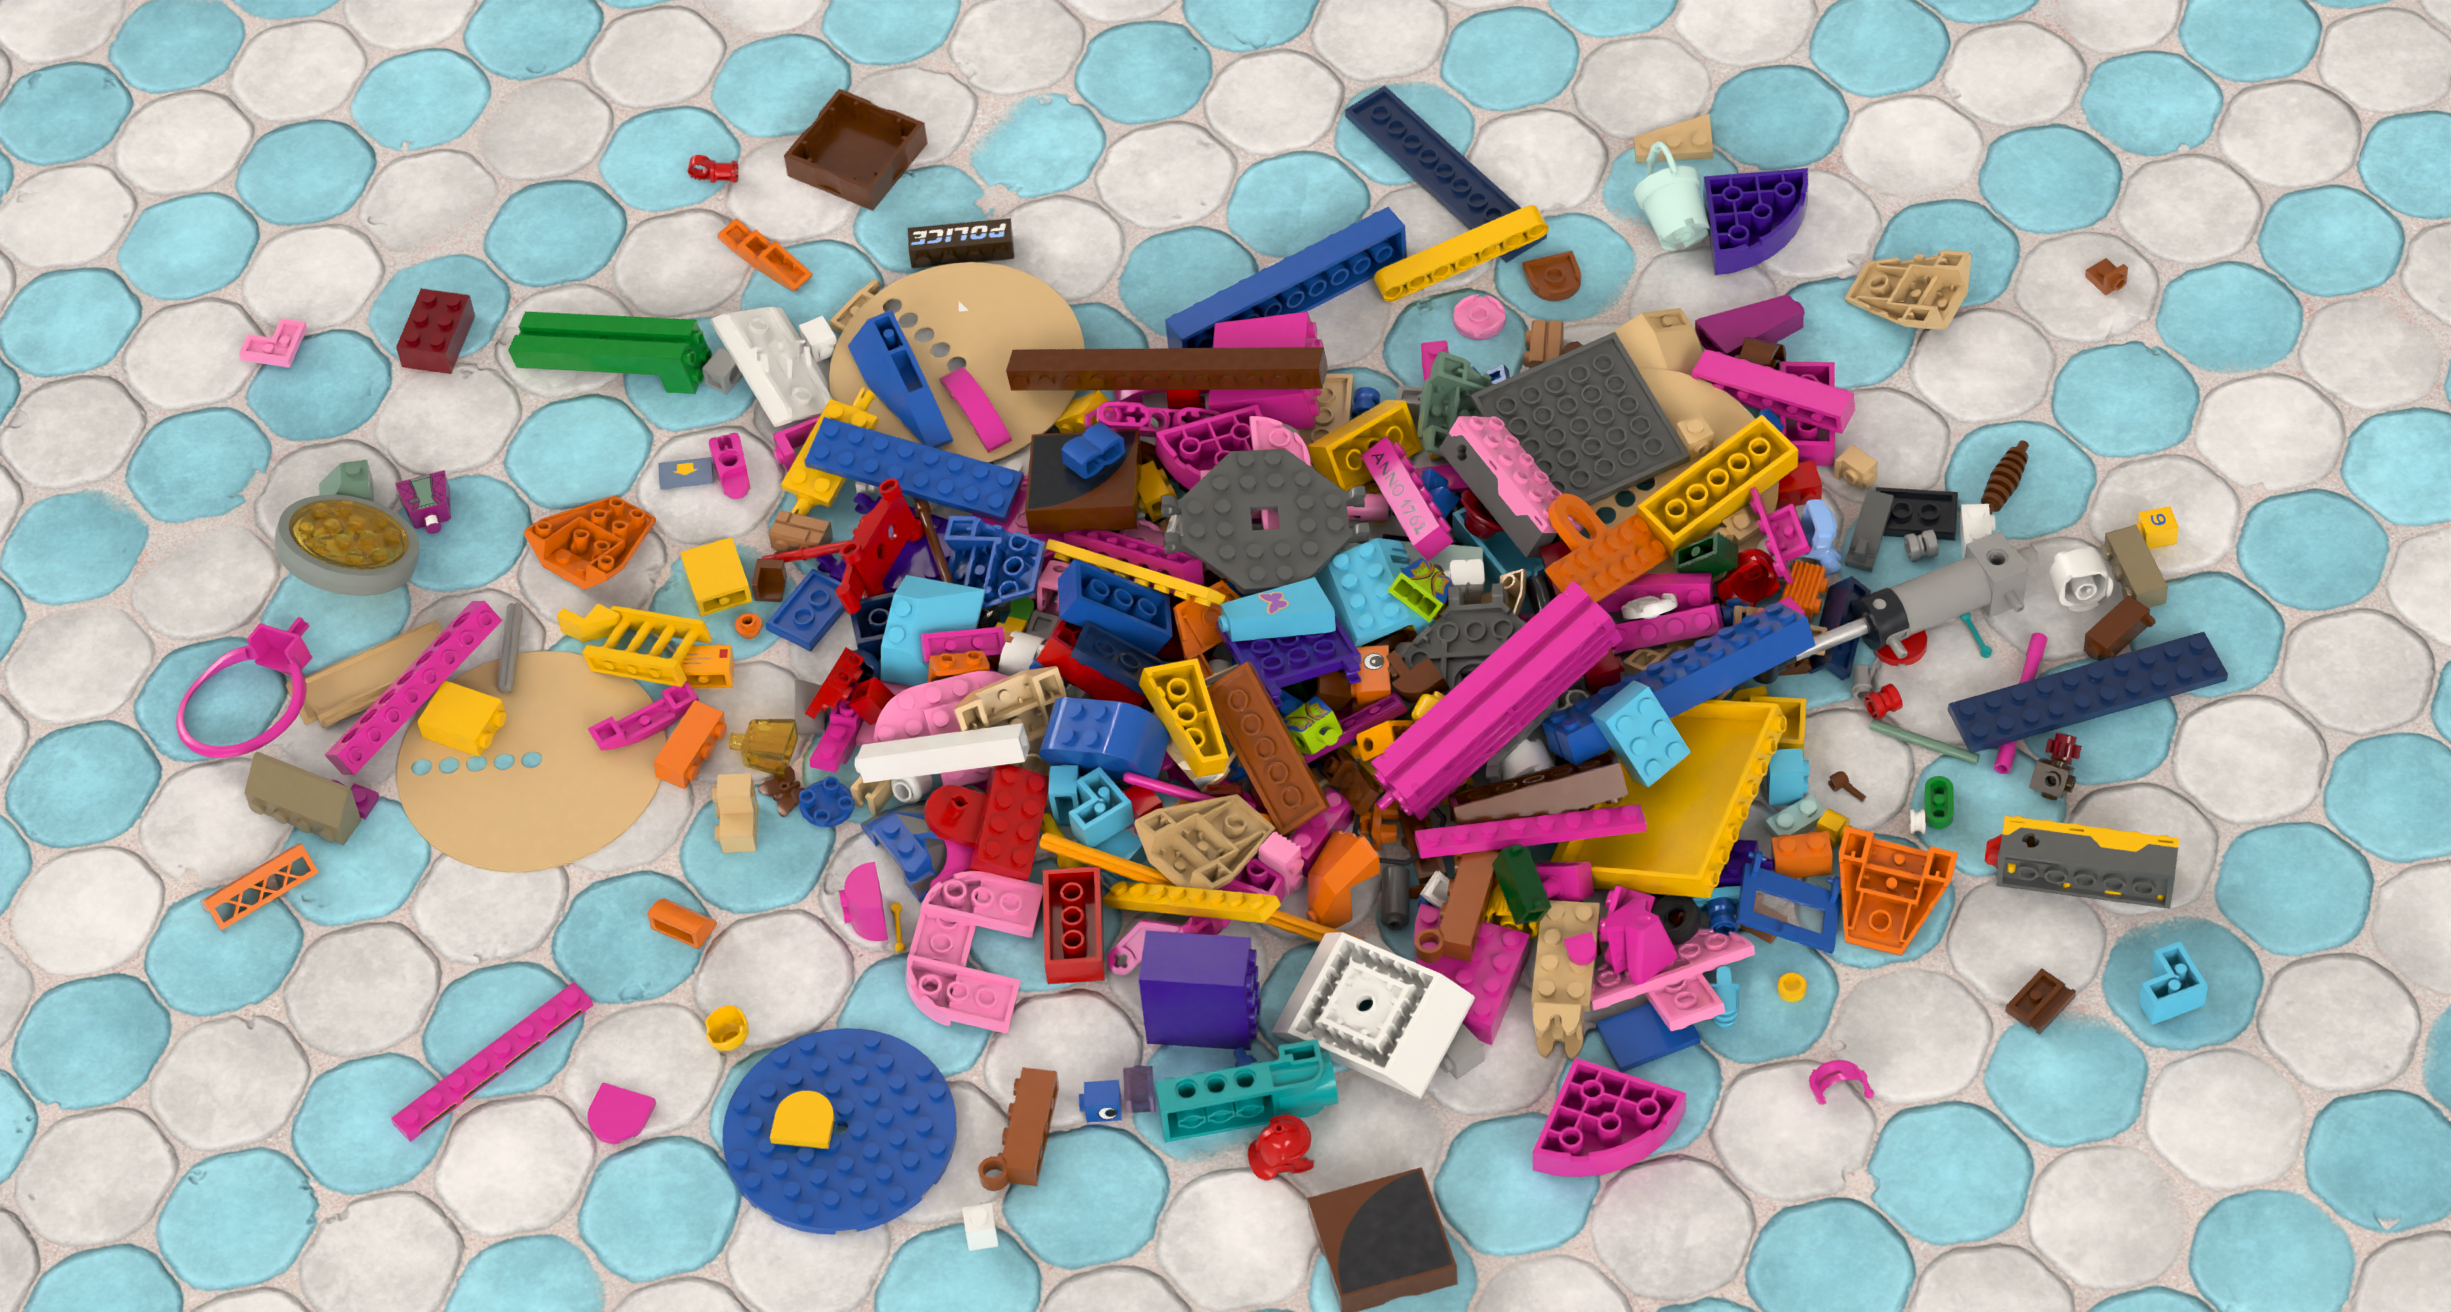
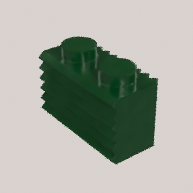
M1720 532L1674 551V570L1678 573L1712 572V577L1714 578L1716 575L1719 576L1720 573L1723 575L1724 572L1732 571V569L1738 567L1737 544L1731 542L1730 539L1728 540Z

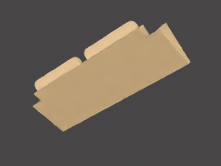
M437 620L305 676L307 693L304 705L299 713L305 726L318 720L322 728H325L370 708L444 631ZM293 682L285 685L291 699Z

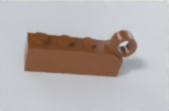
M1479 851L1463 853L1462 857H1457L1454 872L1457 874L1455 880L1450 879L1447 896L1450 897L1448 903L1443 902L1440 911L1441 926H1436L1435 929L1422 930L1415 937V952L1421 961L1427 963L1436 962L1444 955V957L1471 962L1497 879L1492 863L1498 857L1499 852ZM1427 942H1433L1438 945L1434 949L1422 947Z
M1022 1067L1020 1078H1016L1014 1082L1013 1094L1016 1096L1015 1102L1010 1103L1008 1108L1009 1128H1004L1002 1145H1005L1003 1153H998L997 1157L984 1159L978 1168L980 1183L985 1189L998 1191L1003 1189L1008 1182L1029 1186L1038 1185L1059 1090L1057 1071ZM991 1170L1002 1171V1174L996 1178L985 1176Z

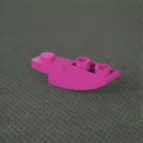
M851 682L849 684L853 688L845 702L839 700L832 710L830 724L810 757V767L836 773L842 763L847 764L855 749V739L864 720L848 706L855 685Z

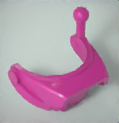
M1832 1060L1823 1063L1816 1070L1813 1069L1812 1075L1809 1078L1811 1090L1819 1105L1826 1104L1823 1092L1831 1085L1844 1080H1858L1862 1082L1865 1090L1864 1096L1868 1099L1874 1096V1091L1870 1089L1867 1081L1866 1072L1860 1070L1858 1066L1849 1061Z

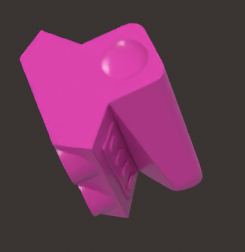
M1632 899L1604 919L1600 935L1604 941L1608 942L1605 961L1612 965L1614 974L1628 969L1630 980L1641 985L1677 959V952L1659 916L1649 912L1647 899Z

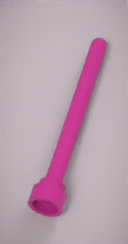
M1126 772L1123 775L1126 783L1190 802L1216 798L1132 772ZM1246 801L1251 807L1256 809V803Z

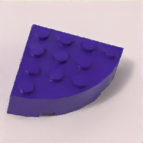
M1808 168L1704 176L1703 199L1706 217L1710 225L1708 233L1715 275L1734 273L1756 266L1774 256L1790 242L1798 232L1806 213L1808 203Z

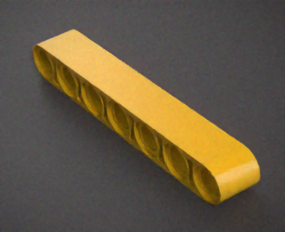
M1529 205L1386 266L1375 273L1374 282L1384 300L1393 302L1536 241L1547 234L1549 227L1538 207Z

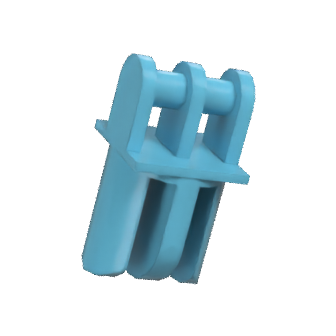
M1721 966L1717 969L1716 984L1710 985L1724 1003L1725 1013L1714 1016L1713 1020L1718 1026L1725 1028L1731 1026L1736 1021V1016L1739 1012V983H1732L1731 969L1727 966Z

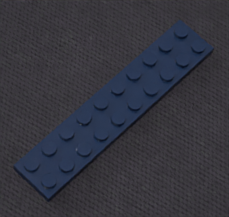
M1385 85L1345 109V117L1469 230L1521 209L1519 205ZM1547 234L1536 241L1499 257L1508 263L1546 239Z
M2200 632L1949 703L1947 710L1970 754L2225 682L2227 681L2228 673L2205 632Z

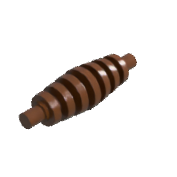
M2020 440L2016 447L2009 448L1990 474L1981 499V504H1989L1990 515L2002 509L2020 483L2028 461L2026 451L2029 444L2026 441Z

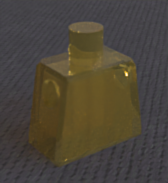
M753 719L748 725L746 734L731 733L729 749L741 751L744 766L785 777L798 741L795 719Z

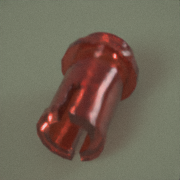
M1232 781V784L1207 785V795L1220 798L1238 794L1243 799L1242 783L1237 784L1236 781Z

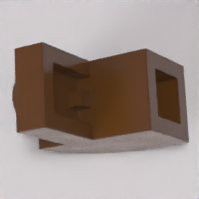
M1395 650L1386 656L1391 664L1387 669L1395 679L1392 685L1404 700L1410 703H1417L1422 694L1432 695L1434 691L1442 694L1450 689L1429 657L1409 670Z

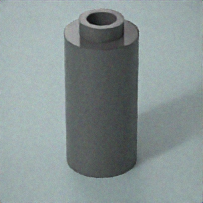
M1390 865L1382 870L1380 921L1391 930H1399L1409 923L1410 871L1401 865Z

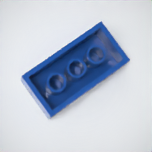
M1076 558L1058 578L1060 619L1082 628L1088 620L1153 656H1156L1172 637L1170 596Z

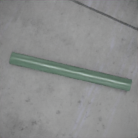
M1875 719L1872 720L1870 730L1974 765H1977L1980 754H1970L1968 750Z

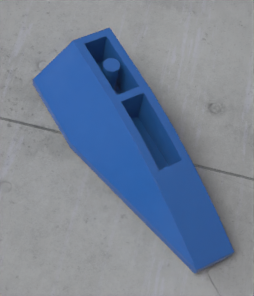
M890 310L868 319L848 345V349L867 387L921 444L939 448L953 442V438L893 311Z

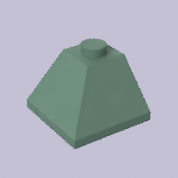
M360 460L340 463L319 483V495H347L374 502L373 478L368 461ZM320 521L321 528L353 524L345 521Z

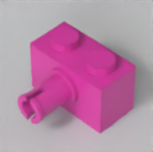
M1590 861L1539 862L1535 864L1549 900L1584 902L1583 899L1594 895Z

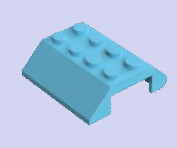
M1382 538L1372 539L1333 556L1332 561L1318 575L1314 576L1333 606L1335 616L1356 647H1362L1364 644L1413 624L1417 635H1419L1427 626L1431 627L1436 622L1435 618H1433L1429 623L1387 591L1401 571L1409 566L1407 564H1409L1410 558L1401 541Z

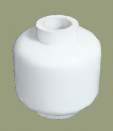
M931 774L891 780L893 794L897 799L907 804H915L930 792L933 786Z

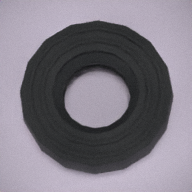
M1666 895L1659 899L1652 907L1651 913L1659 916L1673 945L1687 942L1698 932L1701 925V912L1695 901L1687 896ZM1675 910L1683 911L1685 913V920L1681 926L1669 928L1665 925V919L1670 912Z

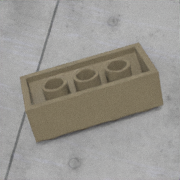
M256 751L254 754L244 792L249 808L259 815L271 816L282 824L288 823L296 826L304 833L311 832L321 836L322 839L330 843L334 841L344 845L361 822L351 788Z

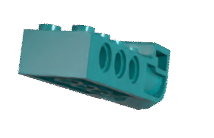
M1318 1039L1278 1046V1060L1254 1062L1250 1065L1235 1068L1225 1067L1221 1070L1207 1073L1197 1072L1193 1075L1179 1078L1169 1077L1155 1082L1165 1143L1270 1124L1272 1117L1280 1115H1294L1298 1118L1310 1117L1318 1114L1324 1106L1338 1104L1335 1075L1329 1051H1320Z

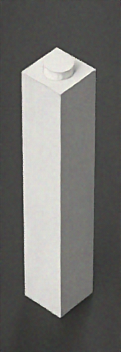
M1023 723L864 744L861 746L858 756L855 757V768L858 773H861L864 783L1025 762L1030 746Z

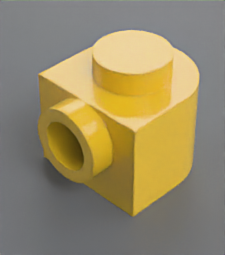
M1828 808L1818 820L1816 832H1829L1831 848L1835 849L1843 838L1845 827H1852L1849 825L1850 818Z

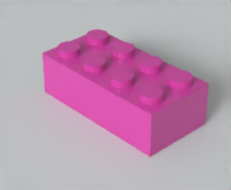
M1781 362L1780 364L1781 372L1795 374L1808 380L1819 381L1825 385L1835 387V362ZM1780 415V421L1784 425L1781 433L1798 449V463L1814 460L1816 466H1834V431Z

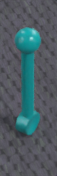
M1970 613L1961 615L1960 619L1966 622L1981 648V656L1989 658L1992 649L1984 644L1970 619Z

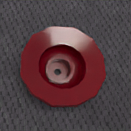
M1471 489L1462 492L1461 502L1466 508L1464 526L1472 535L1487 540L1499 531L1505 532Z

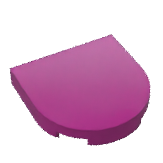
M602 1082L588 1110L587 1118L590 1129L596 1138L609 1144L621 1143L620 1141L629 1139L632 1136L636 1137L644 1129L656 1106V1100L653 1097Z

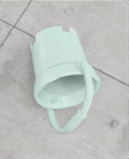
M1658 141L1651 146L1647 157L1648 177L1642 180L1635 188L1634 199L1638 207L1645 211L1661 247L1665 250L1673 251L1677 250L1675 244L1683 242L1684 247L1687 248L1703 240L1709 234L1707 228L1710 229V225L1699 191L1700 178L1698 171L1691 166H1676L1669 148L1664 142ZM1662 150L1669 168L1654 173V164H1656Z

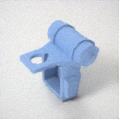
M1809 500L1804 507L1801 523L1812 551L1799 557L1815 559L1816 565L1818 564L1826 568L1825 575H1832L1842 568L1840 563L1841 554H1838L1832 543V540L1837 535L1836 519L1823 500Z

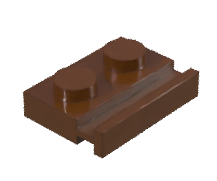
M2041 968L2006 1005L2005 1012L2028 1028L2031 1026L2040 1035L2075 998L2076 991L2074 989L2070 990L2065 986V983Z

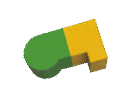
M1029 597L1013 600L1010 605L1011 612L1005 624L997 622L995 627H1003V631L1008 633L1014 631L1025 633L1034 611V602Z

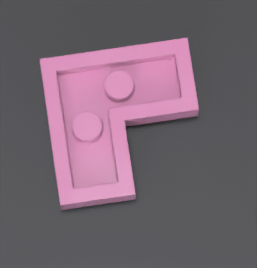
M281 318L272 338L248 334L239 353L241 360L290 368L307 331L306 323Z

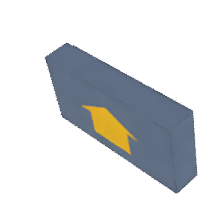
M711 457L658 463L660 489L714 483Z

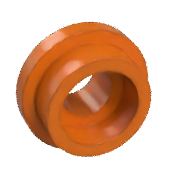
M755 613L740 615L735 621L736 632L746 639L756 637L762 629L761 618Z

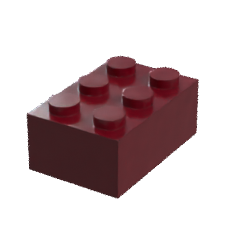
M420 289L396 346L402 367L446 374L452 373L475 318L470 295Z

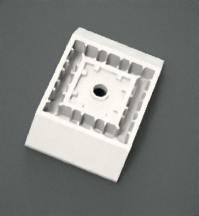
M1343 932L1325 933L1271 1033L1291 1043L1318 1039L1320 1051H1329L1332 1061L1421 1099L1475 997L1444 975ZM1364 1000L1373 1001V1005L1368 1011H1359L1361 1002Z

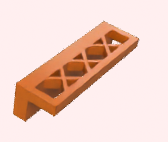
M295 844L204 898L200 903L205 911H209L218 928L223 930L319 872L302 844ZM302 857L310 871L301 876L289 874L292 862ZM287 866L285 872L278 871ZM273 873L284 876L281 888L276 891L265 888L268 876ZM288 877L295 879L287 884ZM262 880L261 887L254 886ZM248 888L260 890L258 900L253 905L241 903L243 892ZM264 892L271 893L263 898ZM238 895L237 901L229 900ZM224 902L234 904L233 916L223 922L215 908ZM240 906L246 907V909L238 913Z

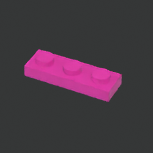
M1003 627L927 633L920 636L924 663H929L930 656L944 653L956 654L968 651H983L986 657L1001 656L1005 645Z

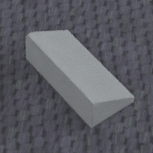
M795 680V727L797 735L825 733V712L820 710L815 719L805 714L822 685Z

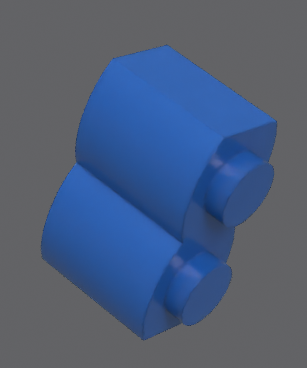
M1104 423L1095 424L1089 427L1082 436L1075 437L1065 443L1061 449L1063 464L1083 479L1090 478L1097 474L1105 465L1112 464L1125 453L1124 438Z

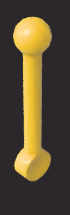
M895 902L890 906L891 913L894 914L896 931L894 948L897 952H903L906 946L902 942L900 913L902 912V906L900 903Z

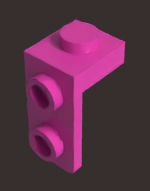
M820 416L773 434L776 448L773 450L774 456L779 465H784L787 472L796 459L793 449L805 444Z

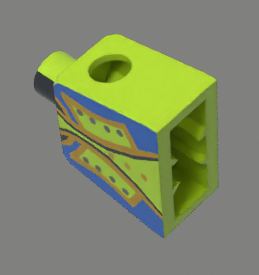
M1420 558L1403 569L1387 591L1430 623L1445 603L1448 596V587H1451L1452 580L1444 574V570L1440 565H1431L1425 559Z
M1317 696L1283 719L1300 752L1309 755L1317 753L1327 745H1334L1338 741V737L1343 733L1333 711Z

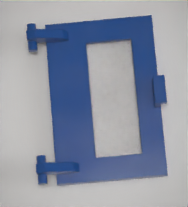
M1762 851L1749 852L1748 857L1753 858L1752 865L1746 863L1743 866L1736 923L1832 954L1835 949L1841 894L1838 893L1841 887V878L1839 876H1835L1834 879L1828 877L1826 882L1831 884V890H1827L1760 868L1761 861L1765 862L1766 857L1762 856Z

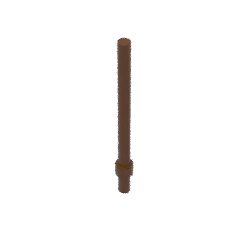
M913 497L915 514L921 520L942 582L954 584L931 518L932 510L929 502Z

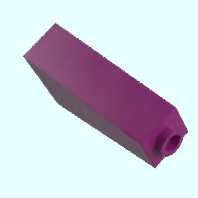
M1787 294L1695 320V331L1705 349L1735 357L1740 355L1745 337L1777 343L1802 329L1805 311L1799 302H1795Z

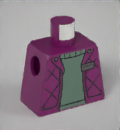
M445 470L395 483L400 502L414 528L425 527L427 533L435 534L441 530L442 522L451 519L450 487Z

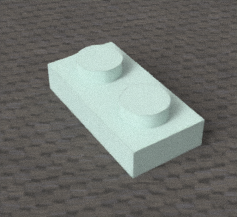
M1810 794L1765 820V828L1773 837L1784 834H1803L1817 826L1818 820L1826 810Z

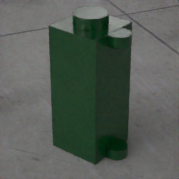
M1521 844L1502 849L1492 863L1515 925L1541 921L1550 910L1551 904L1528 846L1522 847Z

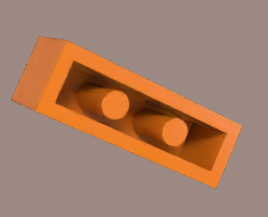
M694 700L654 760L656 777L686 789L690 781H694L697 778L703 761L710 758L716 741L718 739L721 740L726 733L727 725L725 724L724 712Z

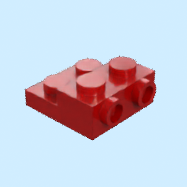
M845 647L805 714L815 719L820 710L826 712L828 707L834 709L839 700L845 702L853 689L849 686L850 682L855 685L863 673V670L859 667L865 658Z

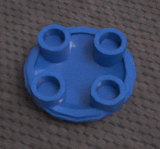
M833 776L811 784L799 794V809L803 818L810 824L819 827H833L842 824L851 816L854 810L855 801L852 798L851 790Z

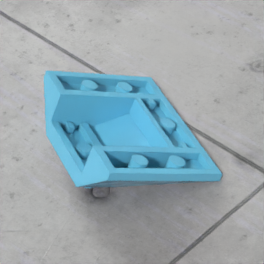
M906 575L894 593L881 645V681L910 687L927 683L929 663L923 662L920 636L927 633L977 629L986 590Z

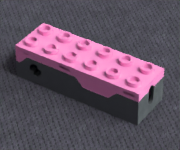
M1459 416L1438 450L1526 558H1541L1540 547L1563 541L1553 528L1548 515L1550 504L1562 493L1549 481L1548 475L1539 469L1533 457L1520 446L1519 440L1511 435L1501 419L1494 416ZM1567 516L1578 532L1581 533L1584 527L1572 517Z

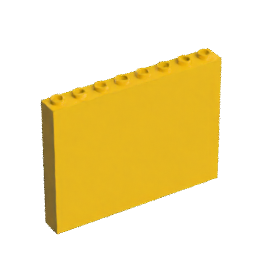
M1709 699L1671 718V722L1691 753L1649 787L1633 781L1618 758L1628 795L1622 797L1623 800L1614 804L1602 802L1594 804L1595 807L1591 809L1640 804L1647 823L1646 832L1559 842L1550 862L1590 861L1594 889L1615 890L1617 885L1641 893L1710 898L1714 888L1719 883V877L1724 865L1728 863L1729 854L1734 842L1738 840L1741 826L1748 817L1752 801L1758 794L1762 778L1767 774L1769 762L1777 751L1780 737L1786 730L1787 719L1783 715L1779 704ZM1611 748V749H1609V750H1607V751H1605V752H1603V753L1610 752V751H1614V750Z

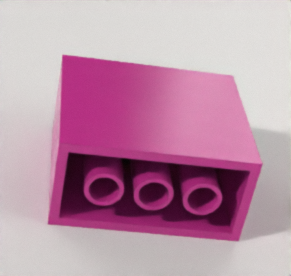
M1308 312L1215 323L1213 348L1324 347L1322 339L1317 338L1316 323L1311 322ZM1321 389L1209 390L1208 406L1210 410L1224 414L1258 404L1263 417L1288 424L1296 430L1315 428V419L1320 413L1317 396L1321 395Z

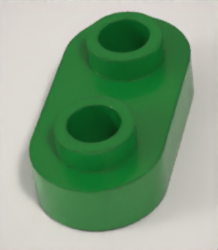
M1934 776L1928 779L1924 790L1925 821L1930 827L1935 829L1946 828L1953 821V784L1948 778L1943 776Z

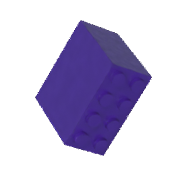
M1146 931L1138 980L1147 1044L1234 1050L1243 1047L1244 1050L1251 1051L1252 1039L1257 1040L1258 1037L1256 1016L1261 1014L1262 999L1259 998L1260 982H1257V950L1252 949L1251 937Z

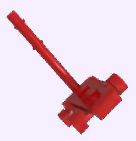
M890 478L879 485L878 490L882 499L872 511L861 517L858 528H855L852 532L854 539L809 548L802 547L798 550L782 553L775 552L771 555L762 556V559L784 560V563L840 553L847 565L841 585L836 588L835 593L846 612L854 614L861 609L860 600L862 595L867 598L887 593L882 582L907 541L914 542L923 537L925 531L921 521L915 519L902 495L903 490L897 479ZM890 525L893 527V535L891 537L888 534Z

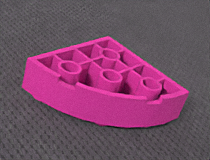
M1258 404L1156 432V454L1165 469L1180 484L1191 490L1200 481V471L1212 470L1231 451L1253 450L1249 424L1250 416L1263 417Z
M1420 904L1415 920L1414 951L1415 937L1420 931L1435 929L1436 926H1441V909ZM1483 921L1471 962L1448 958L1443 955L1440 960L1427 963L1421 961L1415 952L1416 964L1444 975L1474 995L1475 1000L1462 1023L1481 1042L1492 1045L1530 955V934ZM1427 942L1422 945L1425 949H1434L1438 946L1433 942Z
M1575 1058L1533 1149V1171L1566 1177L1596 1176L1624 1169L1645 1159L1661 1147L1677 1129L1686 1113V1093Z

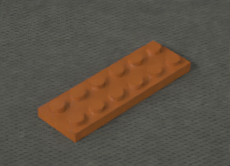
M1245 662L1207 688L1215 715L1282 837L1288 836L1331 808L1252 662Z

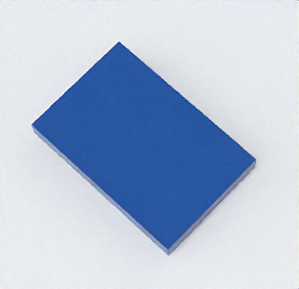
M812 568L765 624L766 630L811 652L845 612V608L835 593L836 588L841 585V582Z
M1650 1002L1596 1022V1029L1619 1072H1625L1699 1044L1701 1039L1693 1024L1683 1029L1670 1031Z

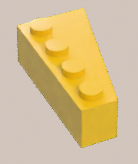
M1198 658L1144 668L1139 685L1196 778L1224 773L1229 756Z

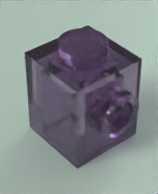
M1135 1065L1123 1068L1126 1113L1156 1111L1153 1066Z

